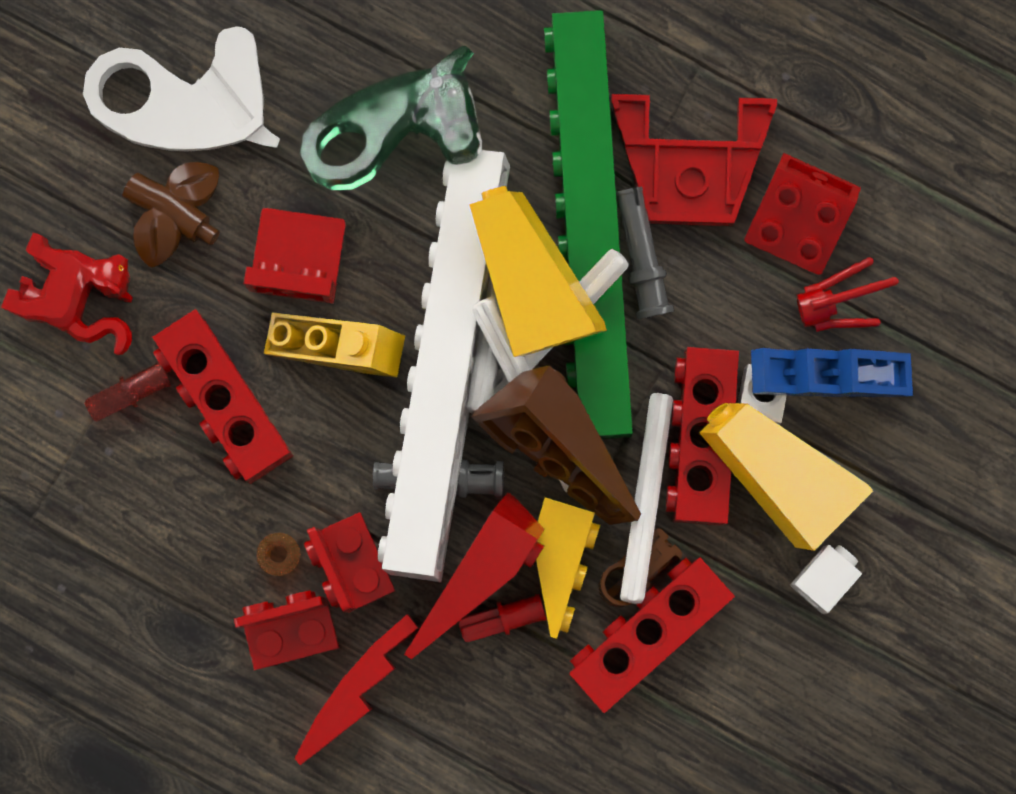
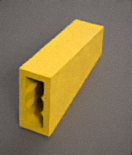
M501 186L482 192L483 200L469 204L514 357L533 354L607 331L604 320L523 192L508 191L506 186Z
M724 403L710 413L707 418L709 424L699 432L795 548L815 551L873 492L867 483L749 404Z

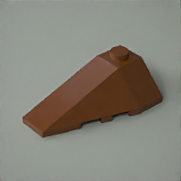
M550 365L520 373L476 409L471 416L505 450L513 454L518 449L534 460L537 464L533 470L545 478L547 475H550L567 484V493L570 497L591 512H595V515L609 525L634 522L640 518L641 512L579 396L566 383L564 376Z

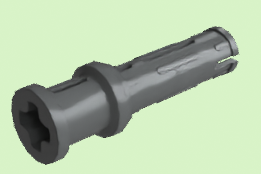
M643 187L616 192V197L620 207L633 272L629 273L630 277H628L629 284L635 287L639 306L636 317L637 319H643L674 312V306L668 303L663 280L667 273L663 266L658 265L643 196Z
M462 459L456 496L466 498L468 494L494 495L496 499H502L504 495V461H497L495 465L469 464L467 459ZM374 462V490L395 489L397 477L393 476V464Z

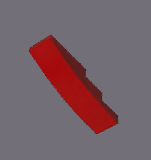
M409 614L405 615L378 639L340 681L316 716L294 758L299 765L309 760L372 710L362 695L396 669L386 654L420 629Z

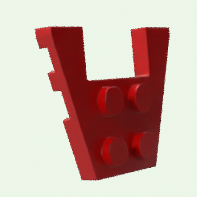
M612 94V110L636 187H643L649 224L733 226L776 110L777 99H738L737 141L676 140L649 138L650 95Z

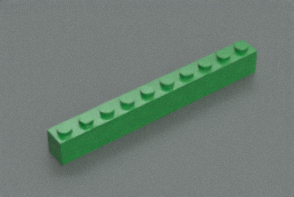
M603 10L552 13L551 27H544L545 53H553L554 68L547 69L548 94H556L557 110H549L551 136L559 135L560 151L552 152L553 176L562 177L563 193L555 194L556 219L565 220V235L558 236V249L578 281L610 249L620 253ZM621 275L593 304L604 320L607 331L565 343V346L573 345L574 362L566 363L567 384L571 388H576V393L601 439L631 438L633 434Z

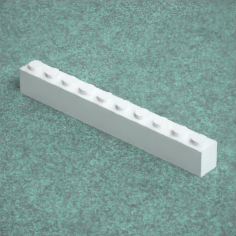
M454 147L452 161L447 160L444 165L443 185L447 186L445 201H439L436 210V226L440 227L438 242H432L429 251V267L433 268L431 283H425L422 292V308L426 309L424 325L419 324L417 326L414 340L415 350H419L417 366L410 367L407 380L408 392H412L409 409H403L400 420V433L405 434L402 451L397 450L393 460V476L397 477L395 494L390 493L388 495L385 508V517L390 519L388 535L381 537L378 548V561L383 563L382 569L390 575L436 582L442 581L469 418L467 401L480 333V326L472 312V308L479 301L486 299L490 277L469 204L483 200L482 192L501 186L507 187L510 164L504 152L482 150L478 154L477 149Z

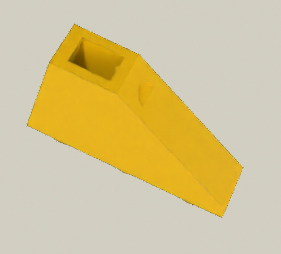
M272 313L264 354L359 373L397 377L405 335L376 324Z
M545 498L538 518V522L545 529L538 539V542L543 544L544 548L536 559V566L550 637L557 639L559 631L568 633L575 610L574 607L567 606L572 589L581 590L588 567L580 564L585 547L593 550L600 525L592 522L595 512Z

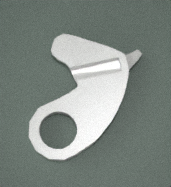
M237 26L224 29L219 33L215 44V57L211 67L193 85L179 79L145 52L138 49L119 47L100 55L86 72L83 96L90 113L108 130L134 144L168 151H202L237 144L245 140L277 148L280 138L263 126L264 94L257 45L253 34L245 28ZM125 68H134L144 72L150 79L151 93L148 101L141 109L133 113L119 114L105 106L103 102V88L106 80L114 72Z

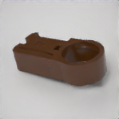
M660 528L654 530L646 589L651 585L649 582L653 581L673 563L672 557L676 562L682 558L681 550L676 544L672 545L667 540L668 535ZM626 555L617 563L608 567L600 576L598 583L599 594L603 601L617 608L627 607L632 604L613 599L621 591L623 578L608 591L606 590L605 583L611 572L618 569L624 570Z

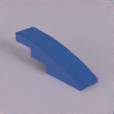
M770 348L751 350L753 394L821 397L913 396L910 353L861 349L834 351L809 348L801 350Z

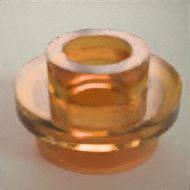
M272 533L266 536L257 548V561L260 567L270 575H287L297 567L300 560V548L297 542L291 536L284 533ZM278 546L284 547L287 552L286 559L281 563L274 562L271 557L272 550Z

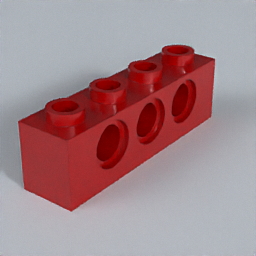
M196 309L152 337L159 347L153 351L154 356L166 373L174 370L182 382L176 387L178 393L189 408L197 405L205 418L199 423L202 430L212 444L218 441L221 442L228 453L222 460L236 480L243 476L246 482L252 484L294 456L213 331ZM196 353L205 354L207 357L206 368L199 374H189L186 368L188 359ZM221 388L229 390L231 398L228 406L222 410H213L209 404L211 394ZM241 424H250L254 430L252 441L245 446H236L232 438L235 428Z
M687 347L684 352V358L676 357L674 383L682 384L681 400H673L671 425L679 426L678 443H670L669 469H676L675 486H667L666 512H673V522L718 526L728 524L731 470L711 446L706 448L695 446L690 439V430L698 425L706 427L709 424L708 416L720 405L736 403L739 351ZM699 383L709 384L715 391V401L708 405L698 403L693 396V387ZM693 468L705 470L710 478L709 487L704 491L692 489L687 482L689 470Z
M685 557L667 573L672 580L660 592L654 586L645 593L643 602L636 604L640 610L627 621L620 615L602 631L607 637L604 642L595 650L590 644L586 645L570 660L574 668L568 674L603 713L607 712L735 597L701 557L692 563ZM677 590L685 591L692 599V608L684 616L676 615L669 607V598ZM644 619L655 621L660 628L658 640L651 645L643 644L636 635V628ZM612 648L623 650L628 658L627 667L618 674L608 672L603 664L605 653Z

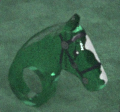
M462 46L454 50L434 68L406 72L384 79L351 94L330 107L310 124L302 137L300 155L314 182L330 190H352L372 180L392 151L409 132H414L417 135L422 133L430 137L440 146L443 156L450 164L459 165L476 159L482 151V140L473 96L463 72L474 53L467 46ZM345 132H356L367 138L364 151L353 162L342 166H330L321 161L323 148L336 135Z

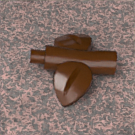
M202 162L182 164L172 171L167 179L166 186L140 173L134 174L127 182L123 190V198L148 210L142 214L133 232L135 248L146 265L153 268L169 259L178 248L181 235H184L192 242L201 239L209 245L215 243L220 231L209 225L210 218L197 209V207L207 203L213 196L219 179L217 167Z

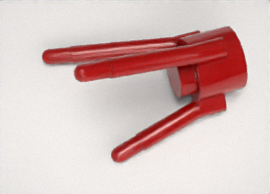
M868 257L819 283L805 286V292L796 295L804 327L814 325L816 332L832 328L878 327L881 321L877 318L830 319V316L837 315L836 304L896 286L899 283L898 278L892 277L834 295L831 290L824 291L871 266L874 260Z

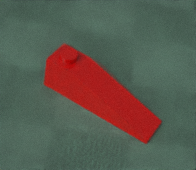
M507 492L491 512L406 650L405 656L413 659L516 576L523 564L529 568L532 567L544 548V545L538 542V539L545 529L516 497Z

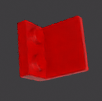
M783 153L744 240L752 246L812 273L821 275L857 203L861 187Z
M263 208L260 216L253 266L246 267L243 284L249 292L334 304L346 228L345 220Z
M361 512L320 530L312 527L307 530L310 540L304 542V546L313 566L323 567L328 580L322 583V587L332 607H341L343 612L350 613L396 592L389 574L382 569L383 563L378 561V549Z
M309 590L286 596L287 605L274 608L273 602L268 603L267 601L243 607L244 616L234 618L236 628H244L254 670L339 649L328 599L321 596L316 597L315 591L311 592Z

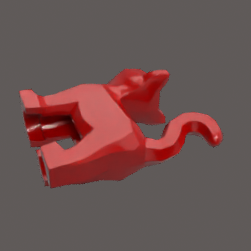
M33 233L26 251L42 267L48 269L50 273L43 289H38L32 279L22 276L19 281L20 290L17 291L9 288L1 308L29 322L48 323L81 342L92 343L107 334H113L116 338L114 353L116 355H123L127 352L132 343V332L126 322L118 317H106L87 326L82 322V317L92 287H95L107 297L132 303L133 297L127 292L130 282L128 259L123 255L115 254L110 258L95 260L76 250L54 249L49 244L47 238Z

